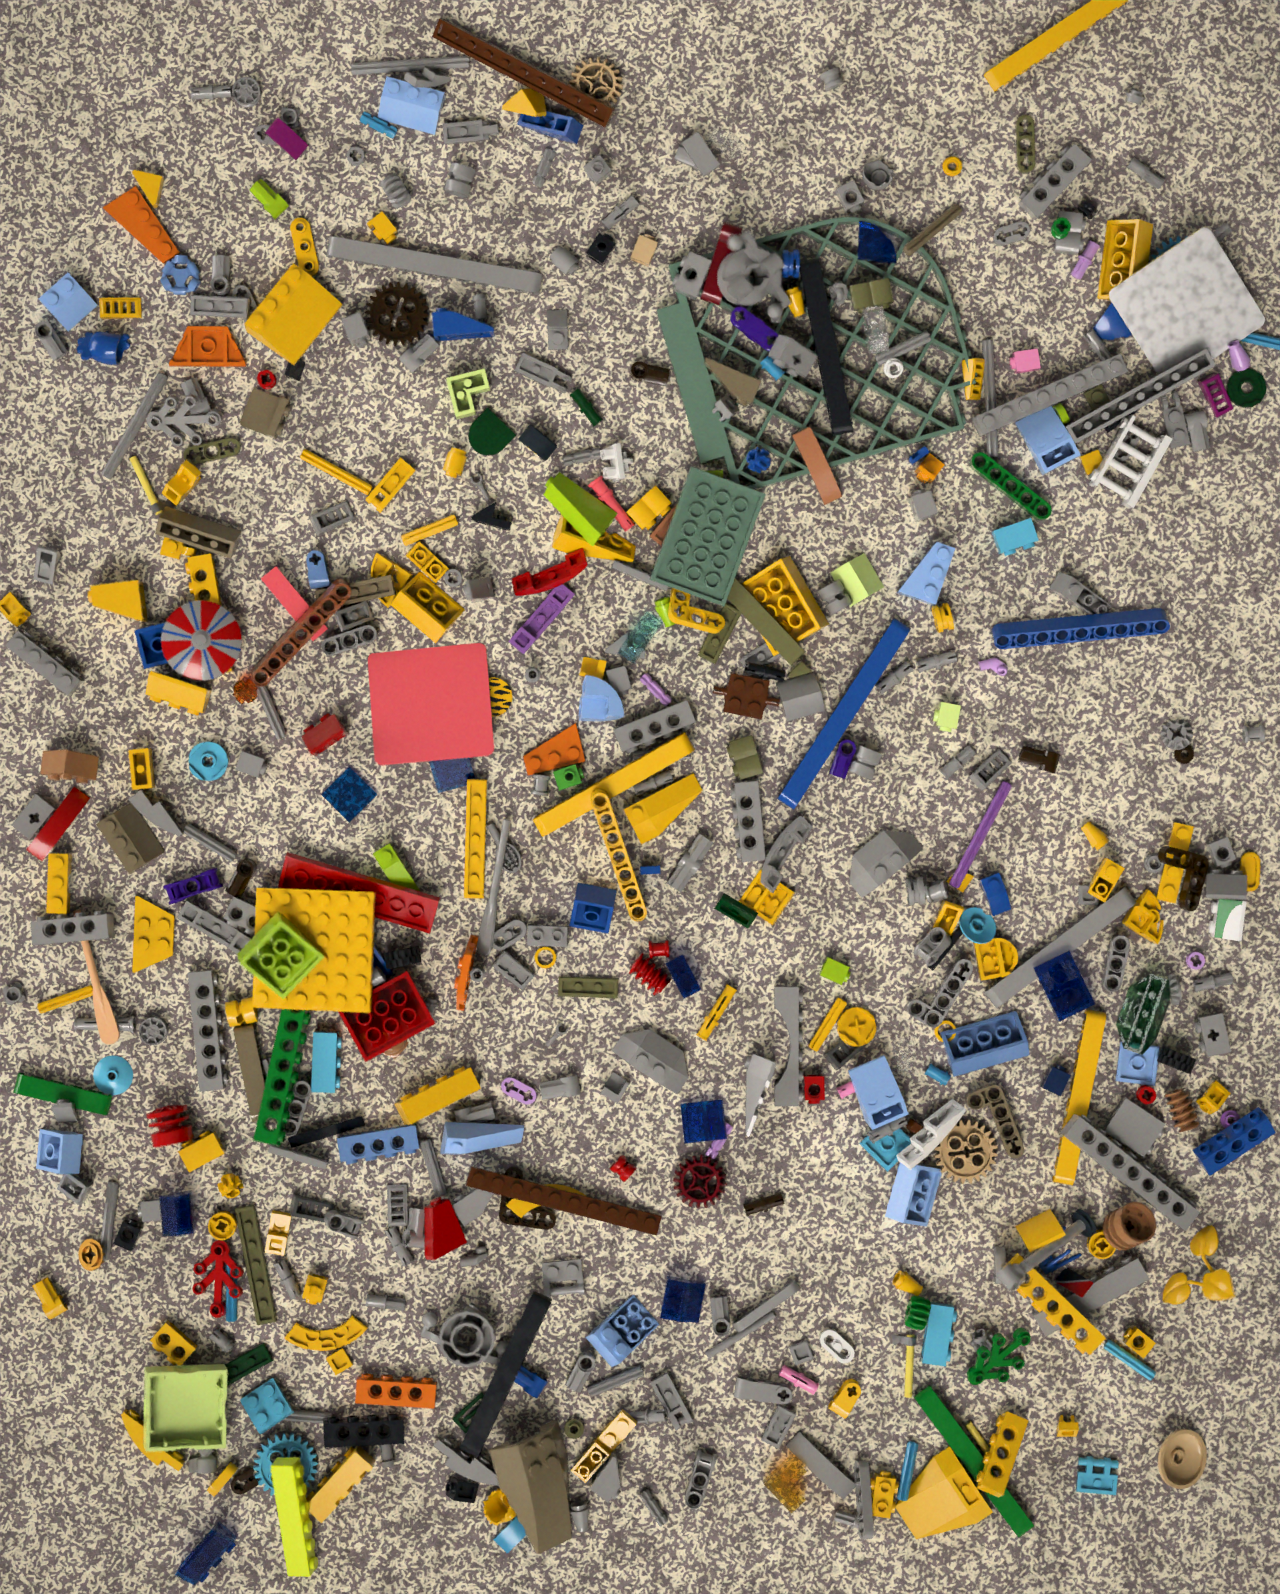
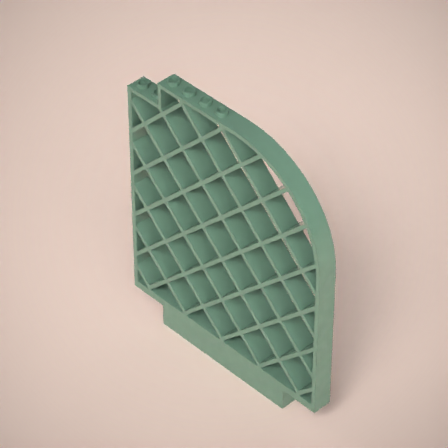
M858 217L832 218L755 240L758 248H762L771 254L776 253L782 259V251L786 248L791 237L804 234L822 244L814 259L820 258L825 247L852 261L841 281L842 283H846L855 264H858L883 279L889 278L890 283L913 295L900 319L882 309L878 310V307L870 308L871 312L897 325L883 350L856 335L869 312L863 314L853 333L832 322L834 331L849 338L839 357L840 364L853 341L879 354L889 349L900 328L915 336L923 333L904 322L917 297L943 311L930 336L931 341L926 343L915 365L911 366L899 359L903 364V369L910 372L897 397L870 383L879 367L877 362L867 380L841 367L842 375L863 386L850 409L851 419L877 434L867 452L855 454L837 444L841 435H836L834 440L831 441L813 431L817 440L830 446L825 455L826 460L833 449L848 456L829 462L830 468L964 429L966 424L965 416L959 411L960 399L958 394H954V391L969 386L970 381L950 387L948 384L961 360H965L969 371L968 359H972V355L969 349L966 350L964 343L967 341L964 330L960 329L961 317L959 311L955 312L947 283L939 267L923 247H920L916 252L927 262L929 267L916 289L890 274L904 246L913 238L899 229L876 220ZM837 225L871 227L856 255L829 241ZM832 226L826 238L813 232V230ZM875 229L885 231L903 241L887 272L860 258ZM785 239L778 252L765 245ZM743 243V247L740 250L746 249L745 243ZM715 252L701 256L712 260ZM681 261L668 266L672 282L676 273L680 275L678 269L683 268L680 267ZM931 270L941 286L947 305L920 291ZM693 271L687 272V279H690ZM745 276L750 284L753 285L754 278ZM823 277L826 287L829 288L830 285L835 284ZM802 282L798 287L799 291L803 289ZM700 289L699 296L702 295V289ZM848 291L847 298L851 300L850 292ZM676 292L678 304L657 309V316L700 464L724 458L730 481L740 484L738 476H741L753 483V485L746 486L753 490L809 475L810 472L805 465L789 457L796 445L795 441H793L785 455L759 441L772 415L799 429V431L807 428L806 425L819 402L826 405L823 388L820 394L793 380L794 376L790 375L787 377L783 374L779 379L785 382V385L773 407L755 398L753 400V405L769 413L756 438L730 425L731 418L720 422V411L712 412L716 407L714 404L717 401L711 382L721 387L723 386L712 373L710 375L708 373L707 367L704 364L705 360L698 335L725 349L718 363L722 364L729 351L753 364L755 367L750 375L753 378L758 369H762L760 363L764 360L768 351L764 349L759 360L733 347L732 344L740 332L738 328H736L728 343L702 330L715 305L713 303H710L699 325L695 327L686 296ZM722 300L720 305H717L730 313L735 309ZM833 300L829 303V310H831L835 303ZM749 305L747 310L751 312L754 305ZM804 306L805 315L808 316L807 308ZM787 307L782 316L781 323L778 324L775 330L772 329L778 335H783L779 331L791 311L789 307ZM742 313L740 315L735 314L741 320H744ZM948 313L960 352L934 339ZM812 335L805 348L816 355V352L809 349L814 341ZM772 337L767 345L770 346L775 339ZM930 344L957 359L944 383L917 369ZM913 375L940 389L927 414L901 400ZM975 378L972 381L974 385L976 384ZM789 385L816 399L803 425L776 410ZM867 388L893 402L880 427L853 413ZM944 391L948 393L957 426L950 427L931 416ZM897 405L924 419L912 439L903 441L884 430ZM927 422L942 429L920 436ZM725 429L751 442L752 445L749 451L758 446L783 460L773 479L762 482L743 472L742 470L747 463V454L739 469H736ZM880 435L895 443L873 450ZM786 462L801 470L778 477Z

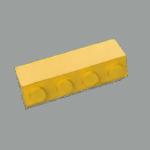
M1140 219L1107 220L1097 299L1111 301L1109 299L1110 290L1148 264L1153 224Z

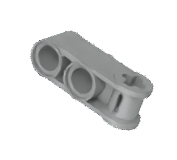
M742 1376L736 1377L735 1398L777 1404H787L792 1399V1390L787 1384L770 1380L764 1382V1379H753L750 1377L748 1379H743ZM782 1390H786V1394H788L784 1398H781L780 1394H778Z
M701 1449L697 1450L684 1497L686 1505L691 1509H697L703 1503L711 1473L715 1467L717 1454L710 1455L701 1452ZM697 1475L705 1477L702 1484L694 1482V1478ZM690 1495H698L699 1500L696 1503H690L688 1501Z

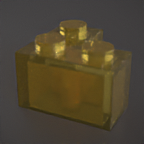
M792 1453L763 1480L764 1485L791 1514L806 1501L805 1495L794 1484L807 1472L805 1466Z

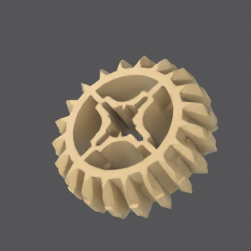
M597 57L595 63H593L592 58H589V64L584 60L581 61L583 68L576 65L575 69L578 73H571V76L575 79H571L569 84L581 90L580 81L584 82L590 88L589 95L595 98L599 92L609 93L607 96L598 100L610 106L609 101L617 103V99L614 96H621V92L618 90L623 89V85L619 83L622 81V77L617 76L620 73L619 69L612 71L615 67L614 63L607 66V59L600 63V57ZM599 69L594 76H583L590 70ZM605 72L612 79V88L609 87L608 84L603 81V75ZM599 78L600 87L597 86L593 91L592 82Z

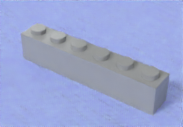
M1129 1255L1121 1260L1122 1263L1118 1266L1111 1265L1103 1270L1104 1273L1100 1276L1095 1274L1087 1278L1093 1282V1285L1083 1298L1071 1291L1063 1297L1084 1316L1149 1280V1277L1136 1256L1132 1257ZM1052 1300L1053 1302L1047 1304V1309L1054 1310L1057 1307V1302ZM1034 1308L1035 1312L1032 1315L1045 1337L1061 1329L1060 1326L1057 1324L1053 1326L1046 1319L1048 1315L1043 1310L1039 1313ZM1064 1315L1061 1320L1062 1323H1070L1071 1315Z

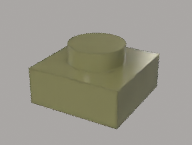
M1102 385L1083 394L1092 412L1110 402Z

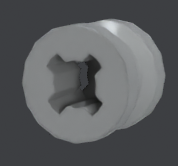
M833 68L820 75L821 80L825 82L824 87L826 91L844 84L843 79L838 75V68Z

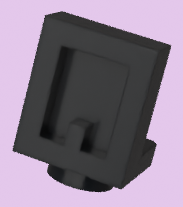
M450 1476L445 1488L446 1496L453 1501L475 1503L479 1484Z

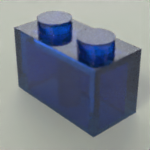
M683 954L665 962L683 999L701 990Z

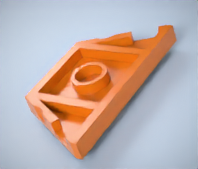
M187 326L183 338L179 342L172 360L169 362L170 367H246V362L228 326Z
M470 936L464 956L459 959L458 969H461L460 976H456L454 988L457 989L456 1010H465L471 979L470 971L473 968L479 936Z

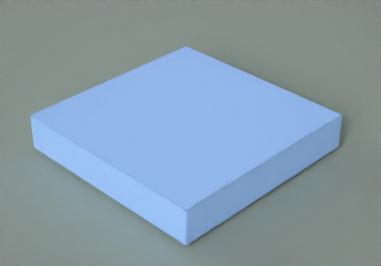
M1120 1041L1115 1081L1155 1086L1160 1046Z

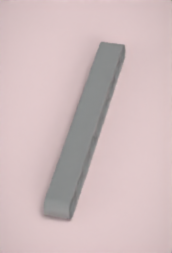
M1121 887L1120 891L1109 896L1105 903L1100 906L1097 905L1088 912L1086 917L1080 918L1072 924L1070 929H1066L1056 936L1057 939L1048 942L1040 948L1041 951L1027 958L1024 964L1015 967L1011 974L999 979L989 990L986 989L984 993L997 1008L1131 908L1136 901L1126 887Z

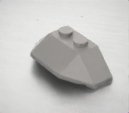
M883 830L853 854L849 883L859 896L863 898L911 861L923 847L911 833Z
M651 1029L622 1034L612 1049L624 1061L677 1095L688 1080L683 1051Z

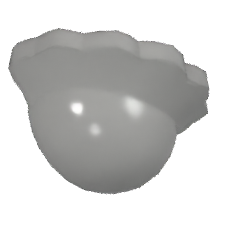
M836 282L829 287L830 297L837 306L843 304L847 298V285L842 282Z

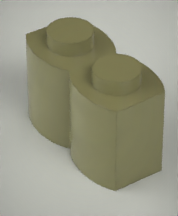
M889 278L849 286L853 311H858L859 314L870 312L872 307H878V310L890 307L889 304L893 303Z
M752 735L729 742L730 746L726 748L729 758H734L735 765L732 766L735 777L739 776L740 780L763 774Z

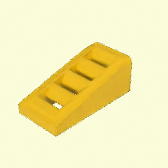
M99 298L101 319L142 318L141 298ZM131 302H135V313H131ZM106 303H110V313H107ZM115 303H118V313H115ZM123 303H126L127 313H123Z
M983 358L968 359L969 371L965 360H962L964 382L970 381V385L964 387L966 400H980L985 364ZM974 378H975V381H976V384H975V385L972 384V381H973Z

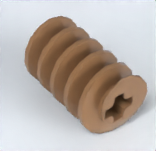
M1186 1088L1177 1089L1164 1095V1097L1171 1098L1166 1104L1173 1105L1169 1112L1176 1113L1171 1119L1178 1120V1123L1174 1125L1176 1128H1181L1178 1132L1194 1129L1200 1124L1198 1121H1193L1197 1118V1114L1191 1113L1195 1110L1194 1106H1188L1192 1103V1099L1186 1098L1190 1095L1189 1091H1183Z

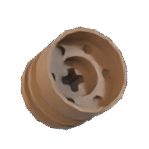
M1131 1202L1108 1213L1103 1222V1234L1107 1242L1112 1247L1124 1251L1149 1241L1154 1236L1156 1230V1220L1152 1211L1140 1202Z

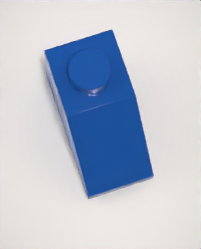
M996 872L978 879L992 916L1011 909L1000 873Z

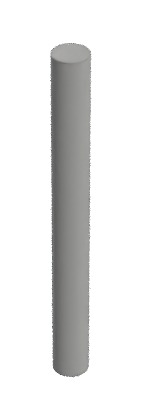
M770 1311L741 1332L733 1334L706 1351V1356L710 1359L776 1318L773 1311Z

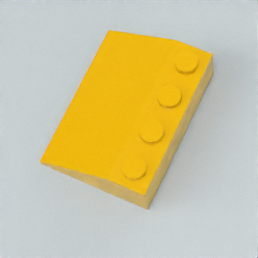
M293 263L244 325L247 333L292 365H295L343 304L311 275Z
M790 556L779 559L741 583L797 643L829 625ZM763 637L773 656L779 654V652L775 650V648Z

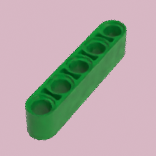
M978 452L971 457L970 467L1033 518L1042 521L1051 515L1052 508L1049 503L987 454ZM976 457H981L984 460L983 467L975 465L974 460ZM992 469L998 470L1000 474L999 479L991 478L990 471ZM1009 481L1015 484L1013 492L1008 491L1005 487ZM1022 494L1030 496L1031 501L1029 504L1022 502ZM1038 506H1043L1046 509L1045 516L1038 515Z
M19 1072L13 1091L16 1094L56 1104L57 1100L69 1099V1103H74L76 1109L101 1115H108L113 1095H103L102 1092L91 1089L89 1091L83 1090L82 1087L74 1085H63L62 1082L54 1080L46 1081L42 1077L24 1075L25 1073Z

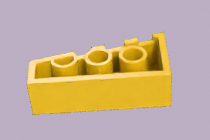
M464 1066L459 1067L453 1071L454 1075L449 1077L444 1075L436 1079L437 1083L431 1086L428 1083L418 1088L419 1092L413 1095L410 1092L400 1097L401 1100L394 1103L404 1125H411L480 1090L481 1087L471 1067L466 1069Z
M360 1446L350 1447L344 1454L346 1458L343 1462L340 1463L338 1461L331 1469L333 1473L328 1478L324 1476L318 1483L320 1488L315 1493L311 1491L307 1495L306 1499L310 1506L309 1513L320 1523L339 1505V1501L343 1500L353 1489L352 1486L358 1484L363 1479L366 1471L369 1473L373 1468L375 1459Z

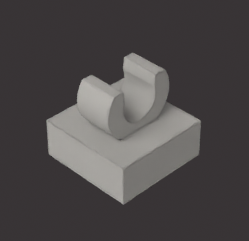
M726 395L714 404L716 407L712 412L716 413L720 410L723 414L719 419L721 422L734 416L739 411V408Z

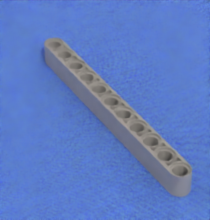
M334 236L329 237L326 254L328 258L337 257L339 260L348 262L354 260L365 265L377 264L378 267L391 269L393 267L398 268L399 271H416L417 274L427 276L433 274L437 275L438 278H455L456 281L466 283L472 281L476 282L477 285H494L495 288L506 290L511 288L522 293L534 292V295L540 294L543 277L540 273Z

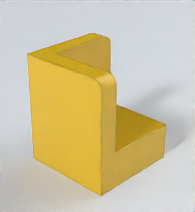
M584 657L579 676L585 677V675H589L603 680L607 661Z

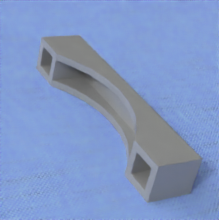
M774 986V1006L786 1023L790 1042L786 1067L774 1084V1106H799V1101H802V1090H799V1082H802L803 1075L802 1070H799V1062H802L803 1053L802 1050H799V1042L803 1040V1032L799 1030V1022L803 1021V1012L799 1010V1002H803V991L799 990L798 986Z

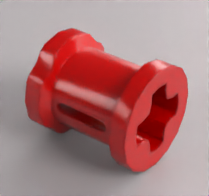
M270 370L258 373V384L263 389H272L276 385V377ZM269 375L271 382H266L264 384L262 378L267 377Z
M669 940L661 943L649 941V958L653 959L656 956H666V958H669Z
M1142 1085L1136 1091V1097L1144 1104H1151L1156 1099V1092L1153 1088ZM1144 1090L1150 1092L1148 1099L1142 1097Z

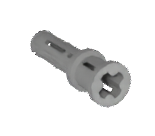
M115 1015L119 1031L135 1033V1015L131 1017ZM75 1018L74 1030H98L96 1018Z

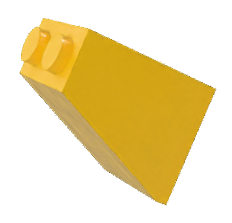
M133 580L90 586L88 600L89 603L92 602V606L138 621L148 622L143 582Z

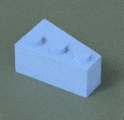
M939 542L934 543L897 593L933 606L936 605L955 548Z

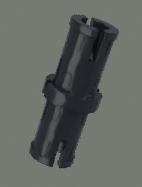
M747 661L745 665L748 667L744 666L745 674L759 676L763 680L768 678L783 682L784 678L781 677H785L784 669L769 667L768 664L760 665Z

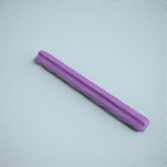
M1003 781L999 786L949 882L952 887L959 888L1012 788V785L1008 782Z

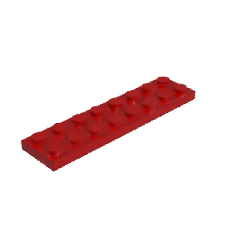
M289 852L285 856L278 888L376 892L375 918L429 934L432 930L440 897Z

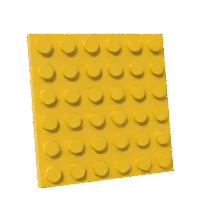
M256 888L255 935L279 912L324 955V958L284 999L253 975L252 1008L370 1013L372 1009L376 892Z

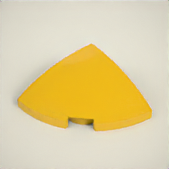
M376 553L371 566V577L378 578L387 575L394 576L395 574L398 583L394 581L396 595L378 598L389 608L413 574L389 558Z
M1146 889L1129 909L1121 923L1145 939L1159 944L1164 920H1160V914L1156 910V907L1158 910H1161V906L1155 895L1149 889ZM1160 920L1159 931L1157 933V923Z

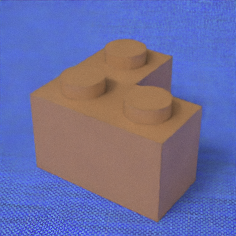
M71 750L43 751L40 775L48 776V780L60 781V779L72 780L73 778L76 779V783L88 784V781L96 780L99 757Z

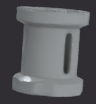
M1260 724L1259 727L1242 726L1243 743L1258 740L1264 742V725Z
M533 774L535 780L531 794L548 796L547 786L551 776Z

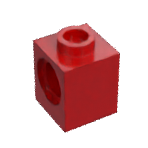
M803 1075L804 1100H808L809 1104H819L820 1100H825L824 1075ZM813 1084L819 1086V1092L815 1095L809 1093V1087Z

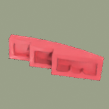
M277 566L261 578L295 621L309 609L308 603ZM312 615L309 620L316 622L319 620V617ZM325 624L312 636V641L328 630Z

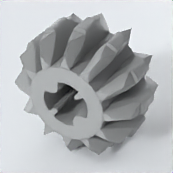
M398 174L388 175L381 181V186L394 208L404 207L411 201V196Z

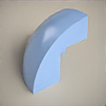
M585 675L582 683V695L579 700L578 721H610L623 718V705L614 688L600 678Z

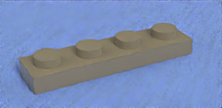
M393 575L350 583L351 596L342 606L396 595ZM340 586L337 588L336 591L338 593H344L347 590V588L345 586ZM327 588L315 591L316 600L327 590ZM330 600L323 603V606L327 608L333 605V602Z

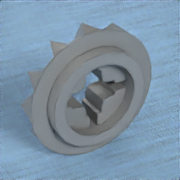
M1179 719L1169 720L1168 723L1163 725L1161 730L1162 742L1173 750L1184 749L1191 743L1193 738L1192 728L1186 721ZM1181 728L1180 735L1182 737L1177 736L1173 739V732L1171 731L1176 732Z
M1175 973L1169 974L1167 979L1169 998L1173 1005H1179L1182 1000L1180 981Z

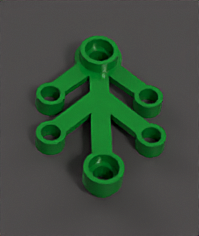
M1025 1328L1016 1329L1013 1333L1014 1340L1001 1351L1000 1347L1005 1344L1006 1339L1000 1333L992 1337L991 1352L986 1346L979 1347L976 1364L967 1371V1379L970 1384L978 1385L985 1379H998L1000 1382H1006L1009 1379V1373L1003 1368L998 1371H989L993 1367L1013 1366L1016 1370L1023 1368L1025 1362L1020 1356L1013 1358L1005 1357L1018 1346L1029 1344L1031 1340L1029 1332ZM989 1358V1361L984 1364V1360Z

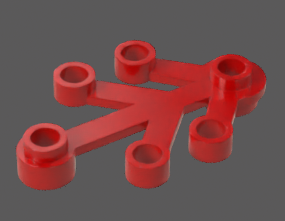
M223 1240L215 1241L211 1246V1254L202 1262L195 1264L193 1268L195 1274H204L207 1271V1267L216 1260L215 1269L201 1282L195 1283L192 1288L196 1295L203 1294L206 1288L215 1280L214 1303L210 1306V1313L215 1318L226 1314V1304L222 1301L223 1282L230 1289L229 1294L232 1298H238L243 1294V1289L224 1270L225 1262L231 1269L230 1275L233 1278L242 1277L244 1274L243 1268L238 1266L229 1255V1244ZM218 1247L222 1249L221 1254L217 1251ZM199 1265L202 1266V1272L198 1271ZM235 1269L239 1270V1275L235 1274ZM197 1285L201 1286V1292L197 1290ZM235 1288L238 1290V1295L234 1294ZM215 1307H218L219 1313L215 1312Z

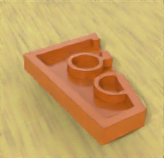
M576 723L523 756L528 776L585 762Z

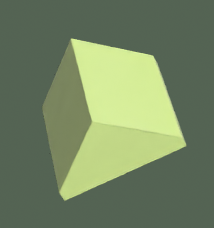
M865 553L830 573L834 581L840 579L845 588L843 592L848 594L853 604L849 605L850 607L884 588Z

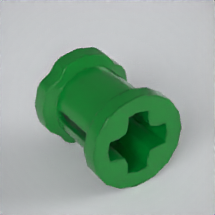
M1064 217L1058 218L1051 227L1052 236L1055 239H1064L1071 229V223ZM1059 225H1062L1063 232H1060Z

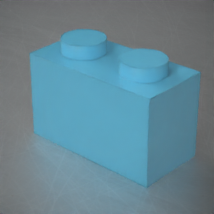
M1031 518L992 531L998 553H1004L1005 556L1016 553L1015 549L1023 547L1024 550L1035 546L1034 542L1039 541Z

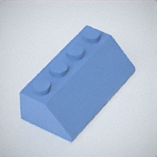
M1017 1011L940 1032L953 1077L1030 1055L1028 1040ZM956 1033L954 1039L948 1042L947 1039Z

